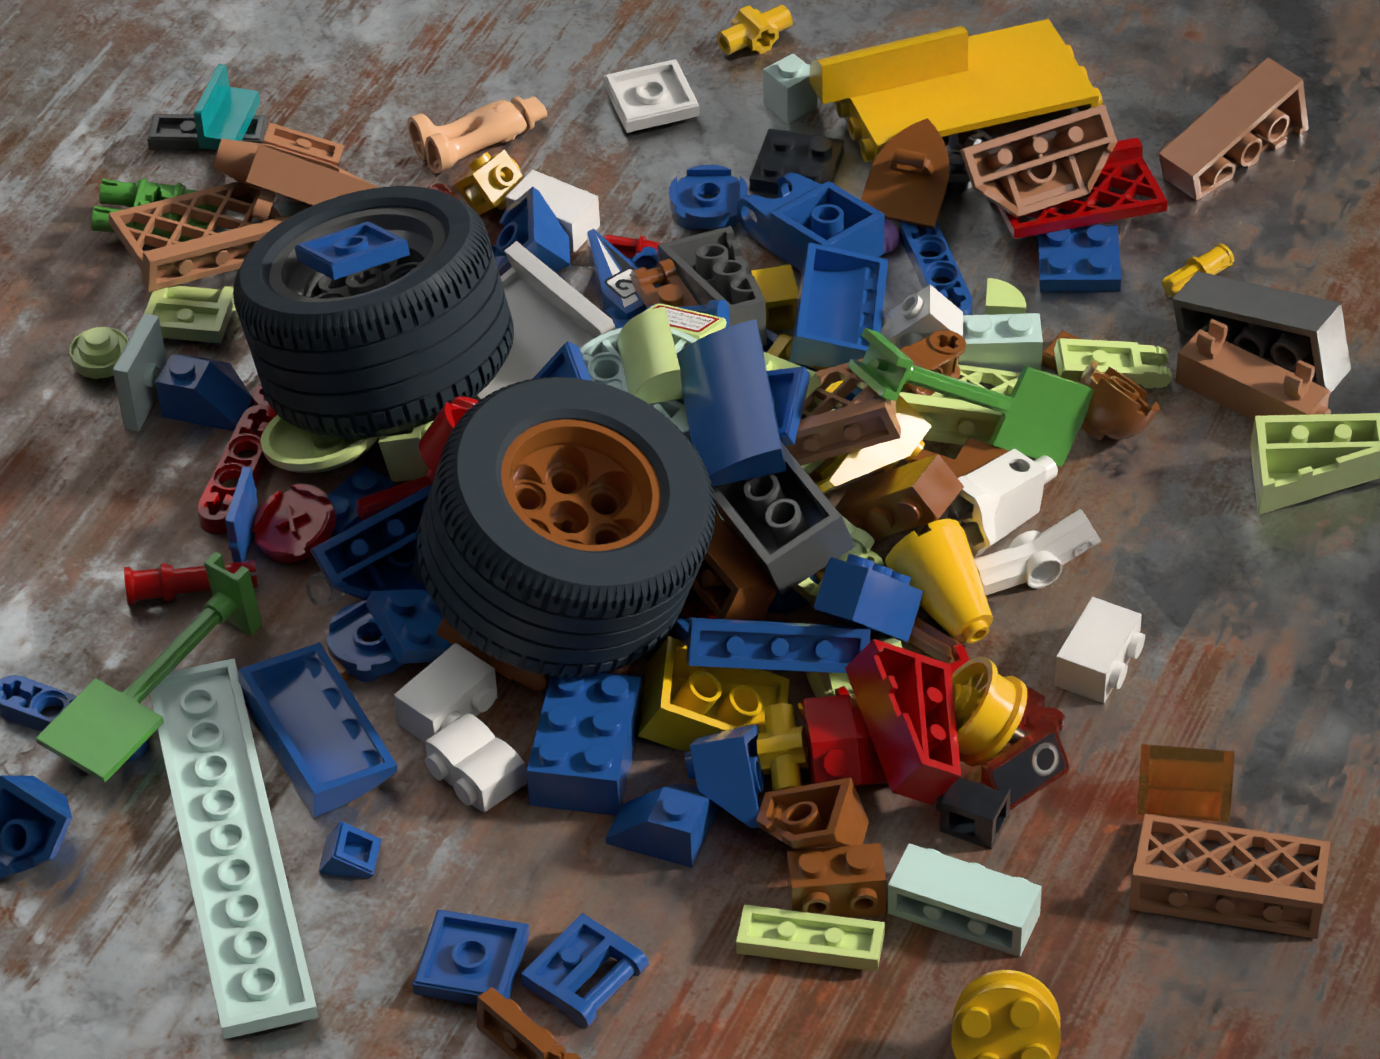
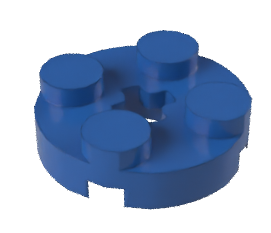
M699 165L687 169V176L681 178L678 182L676 177L671 182L669 187L670 210L677 218V224L683 229H715L729 226L733 229L740 223L736 207L739 199L748 195L747 184L741 176L740 181L736 177L731 176V169L724 166ZM705 195H713V198L706 199Z
M359 601L344 607L332 617L329 623L330 631L327 635L328 652L347 669L348 674L355 675L359 681L371 682L381 675L397 670L405 663H398L366 606L367 601ZM366 635H368L371 638L380 636L378 640L374 642L363 641V637Z

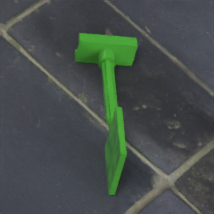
M864 328L861 335L870 343L863 361L859 362L851 359L848 368L883 398L897 401L903 385L909 383L1000 412L1002 415L990 440L992 445L1010 451L1015 448L1024 455L1035 459L1046 455L1057 466L1061 467L1086 416L1090 400L1095 391L1089 386L1024 365L1012 393L1005 395L915 366L909 357L882 334Z
M215 551L204 562L212 592L211 599L203 606L204 611L125 691L119 692L95 678L36 737L37 743L105 783L164 723L163 716L140 703L217 624L226 622L252 636L262 626L249 569L241 566L235 574L226 571L222 554Z

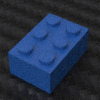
M610 673L582 677L550 676L526 770L530 806L608 815L618 814L623 803L638 738L643 697L641 677Z

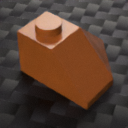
M851 777L765 792L756 819L759 828L796 850L863 844L869 824L868 817Z

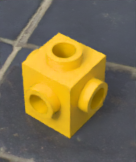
M505 150L492 157L488 152H485L468 164L472 171L457 181L455 186L468 205L480 215L496 206L499 210L507 207L506 196L524 177L520 173V168L516 161L510 158Z

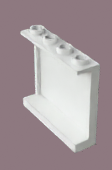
M517 241L504 251L512 268L500 276L513 319V344L507 359L494 379L478 395L472 398L478 401L502 387H507L516 382H523L524 380H532L567 341L579 346L580 349L592 339L616 329L611 318Z

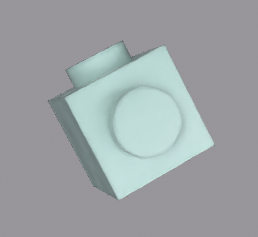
M791 54L763 69L764 105L787 124L818 108L817 94L810 84V64H806L795 54Z

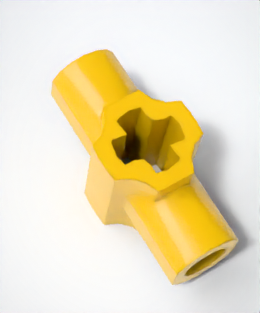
M783 4L763 13L758 9H753L750 5L739 9L735 18L731 20V27L717 33L718 45L726 55L746 47L756 50L759 54L771 50L772 45L779 39V32L793 25L791 13Z
M778 703L769 705L764 709L766 732L759 733L756 740L761 770L764 775L771 774L773 791L802 786L800 769L809 768L805 731L802 726L796 727L794 707L791 704Z

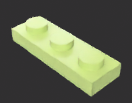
M744 904L736 940V953L878 972L885 934V922Z

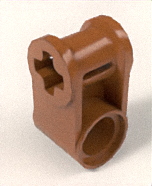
M939 330L899 350L913 361V365L959 380L961 370L958 362L959 357L965 351L966 341L960 334L954 331ZM906 383L903 385V388L912 394L931 396L935 393V391Z

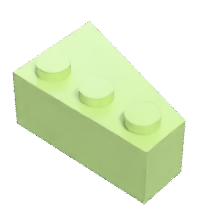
M1380 413L1255 416L1250 450L1258 515L1379 479Z

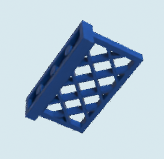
M678 618L673 626L674 633L687 646L686 663L689 666L846 673L845 667L870 643L871 632L865 626L706 618Z

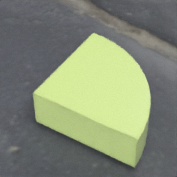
M987 278L985 315L1026 314L1025 298L1016 287L999 279Z

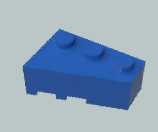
M848 554L846 561L833 557L829 558L813 609L834 620L854 626H865L873 632L908 642L924 591L910 586L911 577L875 564L874 561Z

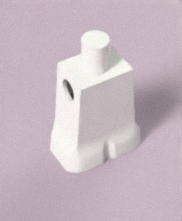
M1014 448L968 475L958 477L964 488L939 520L952 519L959 522L965 531L973 558L975 559L990 546L1039 513L1044 484L1057 476V466L1046 455L1033 461Z

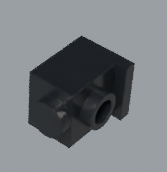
M959 778L937 799L936 811L941 812L940 832L992 849L1009 818L1011 787L1002 785L999 791L988 788L982 783Z

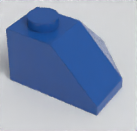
M532 186L506 208L499 221L504 228L501 230L495 246L491 245L500 276L512 268L504 251L516 241L557 275L563 274L570 265L569 236L539 190Z
M171 354L156 380L161 414L165 418L234 431L245 410L254 405L253 397L232 365L228 362L192 355Z
M758 723L697 738L690 744L691 751L685 754L688 776L690 779H696L698 791L751 829L759 827L756 819L763 800L758 801V793L763 792V783H766V775L761 770L757 752Z
M0 775V879H5L54 860L72 820L67 797L35 776Z
M682 782L665 786L622 804L606 836V844L692 868L721 806L698 791L697 786Z

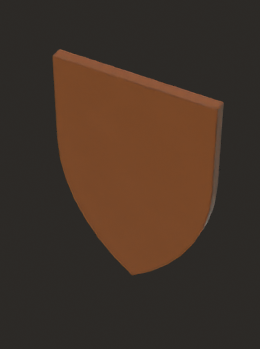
M928 118L903 129L881 149L869 172L861 200L885 214V219L935 229L949 183L950 166L945 143L936 127Z

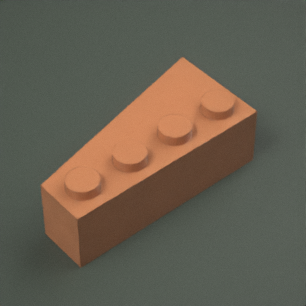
M1269 57L1257 67L1250 69L1244 79L1230 91L1224 92L1211 108L1203 115L1197 116L1190 126L1178 137L1165 144L1162 151L1159 152L1163 178L1198 201L1232 179L1235 169L1243 165L1249 168L1257 163L1259 154L1270 147L1276 151L1286 144L1287 138L1285 137L1292 132L1301 135L1307 131L1309 126L1303 79Z

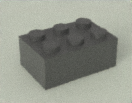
M781 442L786 471L713 486L712 488L715 497V509L718 515L779 593L783 595L827 566L830 557L839 558L854 548L855 544L840 513Z

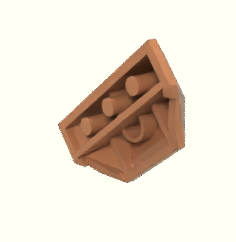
M1103 104L979 143L960 151L973 189L1017 218L1088 195L1099 177L1109 154L1117 144V139L1106 106Z

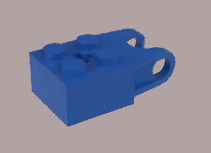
M791 172L777 180V194L779 198L769 199L759 195H746L737 202V215L743 228L771 253L802 271L809 242L874 257L884 254L885 214L830 181L821 185L802 175ZM788 184L792 187L791 192L789 191ZM748 208L755 213L757 222L750 216Z

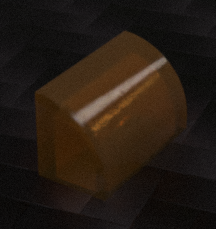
M1142 744L1136 815L1151 814L1171 818L1229 822L1235 751Z

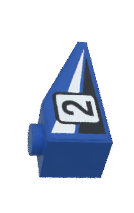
M594 228L587 232L589 264L601 311L611 318L613 323L614 319H632L647 309L631 280V271L639 268Z

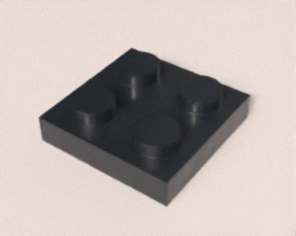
M768 129L749 178L750 191L778 195L777 180L791 172L802 175L821 185L828 181L833 183L844 153V140L786 130ZM788 184L789 191L791 192L792 187Z

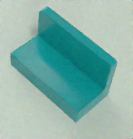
M223 64L217 65L194 110L200 148L218 150L222 138L242 141L260 105L259 91L230 87L227 66Z

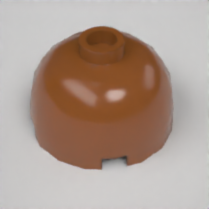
M1091 361L1077 382L1094 389L1084 423L1081 425L1083 430L1098 440H1102L1105 435L1115 440H1124L1142 433L1160 411L1157 402L1155 401L1150 408L1144 401L1148 393L1143 388L1111 367H1108L1105 373L1096 370L1100 362Z

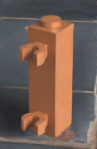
M261 144L258 145L245 185L260 191L252 217L263 221L268 220L275 196L309 208L323 201L348 193L380 188V186Z
M1214 319L1210 321L1208 332L1200 329L1178 352L1176 383L1253 420L1255 416L1331 414V410L1328 409L1330 390L1312 382L1315 373L1314 366L1299 360L1295 373H1292L1225 341L1228 327Z

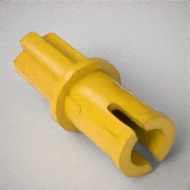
M1220 243L1199 257L1193 256L1188 258L1185 266L1162 280L1161 285L1164 289V294L1168 298L1174 297L1197 271L1216 275L1230 268L1234 262L1232 251L1225 244Z

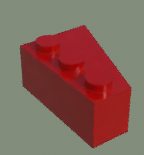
M873 639L845 667L846 674L892 793L931 805L961 777L951 664Z

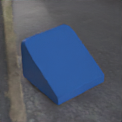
M340 821L326 838L318 872L333 876L371 878L374 874L381 838Z

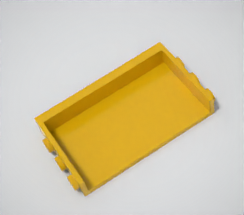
M1049 19L968 36V70L835 101L838 116L845 118L847 121L851 139L858 141L863 161L865 163L870 162L871 166L881 149L896 134L926 118L931 121L941 137L1073 107H1077L1081 112L1103 105L1099 89L1092 86L1088 80L1085 67L1079 66L1074 58L1071 46L1064 43Z

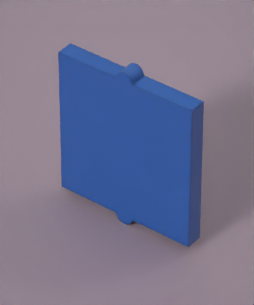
M251 467L242 468L225 520L229 538V550H231L233 563L246 561L255 534L253 532V521L259 507L256 496L257 488L254 485Z

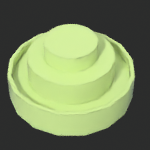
M94 327L83 331L70 344L71 364L75 371L84 377L98 379L113 376V368L129 340L124 333L110 327Z

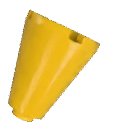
M942 519L928 523L931 531L918 537L914 530L900 540L887 555L885 563L894 572L911 577L910 586L924 591L920 607L953 639L958 642H967L968 644L976 643L989 633L993 616L965 531L956 520Z

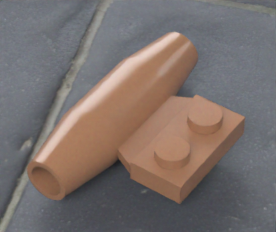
M269 122L263 144L261 145L363 180L338 167L344 145ZM222 138L213 169L246 185V180L260 143Z

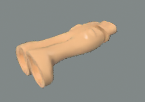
M516 96L511 99V103L507 100L495 101L470 112L452 123L442 126H435L425 114L420 113L408 118L407 127L417 155L422 161L427 160L428 167L433 173H441L449 170L460 159L499 142H512L517 135L533 129L535 122L546 119L547 111L545 106L535 96L524 100Z

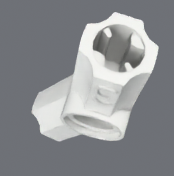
M1079 509L1042 533L1034 530L1024 532L1012 541L1009 548L976 558L974 561L985 595L1026 582L1031 588L1038 589L1052 584L1060 576L1062 565L1095 546L1101 540L1084 512Z

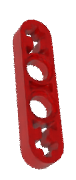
M256 405L248 408L242 414L198 502L199 522L205 532L210 534L227 533L225 520L236 487H223L222 484L230 479L239 480L242 468L251 467L254 485H256L267 462L261 446V436L269 422L278 415L272 407ZM254 428H259L257 431L258 436L255 435ZM244 450L257 452L256 455L247 459H241L236 456ZM220 502L223 503L224 511H223V510L219 511L220 508H221Z

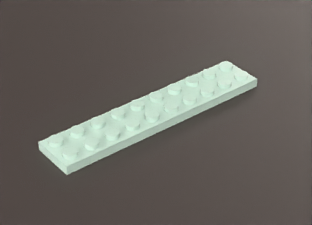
M235 658L171 671L150 695L154 712L163 716L164 723L158 728L223 1038L228 1039L318 1018L316 1002L243 692L238 682Z

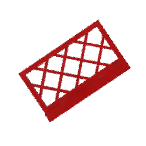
M1137 137L1117 141L1093 188L1088 195H1085V197H1088L1085 202L1073 199L1026 214L1025 216L1035 218L1036 220L1023 223L1018 222L1020 217L1015 218L998 205L997 207L1013 238L1016 239L1165 212L1168 209V201L1143 159V145ZM1112 186L1125 190L1126 192L1123 195L1110 192L1108 190ZM1136 194L1152 199L1139 201L1133 198ZM989 200L991 205H996L995 203ZM1098 201H1101L1104 203L1111 204L1113 206L1101 208L1095 206V204ZM1063 208L1075 213L1063 215L1057 213V211Z

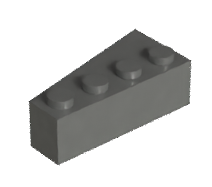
M731 226L658 244L659 261L668 258L673 261L677 274L698 305H707L711 300H725L730 309V326L756 319L762 346L767 345L765 299L755 277L750 275V266L747 260L742 258L739 242L734 240V232Z
M1199 271L1172 298L1178 332L1192 338L1200 329L1208 332L1210 321L1214 319L1227 325L1228 331L1225 341L1292 373H1295L1299 360L1314 366L1315 373L1312 382L1329 389L1330 394L1351 370L1342 304L1339 302Z

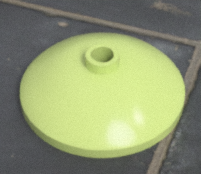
M277 415L264 429L261 436V446L266 459L279 468L296 473H318L335 470L349 464L366 453L380 436L355 439L320 436L298 428Z

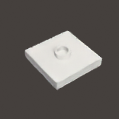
M676 59L604 75V87L626 133L700 116V106Z

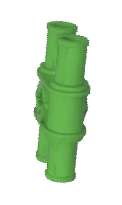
M103 178L100 185L99 202L100 204L122 205L132 208L196 191L186 189V186L182 185V183H177L176 185L148 182L145 178L138 180L137 183ZM203 204L197 208L216 213L219 207ZM95 205L91 220L92 231L115 233L108 223L109 213L124 209H113ZM171 212L163 214L161 217L180 222L183 216ZM192 218L188 222V225L207 229L210 224ZM138 222L125 224L127 227L143 231L146 227L145 224ZM155 227L151 234L170 239L173 232ZM181 235L178 241L184 242L194 238Z

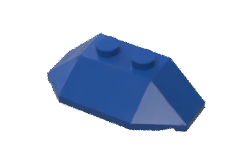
M432 484L310 550L333 589L367 601L371 591L426 589L422 583L409 573L417 555L419 522Z

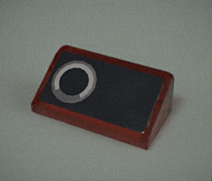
M1051 721L1044 724L982 765V784L999 791L1002 785L1011 787L1009 811L1068 773V759L1056 726Z

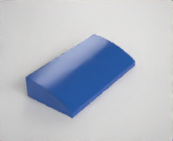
M808 243L801 271L789 362L808 366L835 367L849 363L851 359L859 360L864 358L870 345L861 336L864 328L881 333L888 267L887 259Z
M757 320L738 323L713 332L678 352L677 358L681 373L682 392L691 443L706 466L712 487L786 471Z
M320 642L238 669V682L242 688L246 707L313 818L359 798L397 772L396 762Z

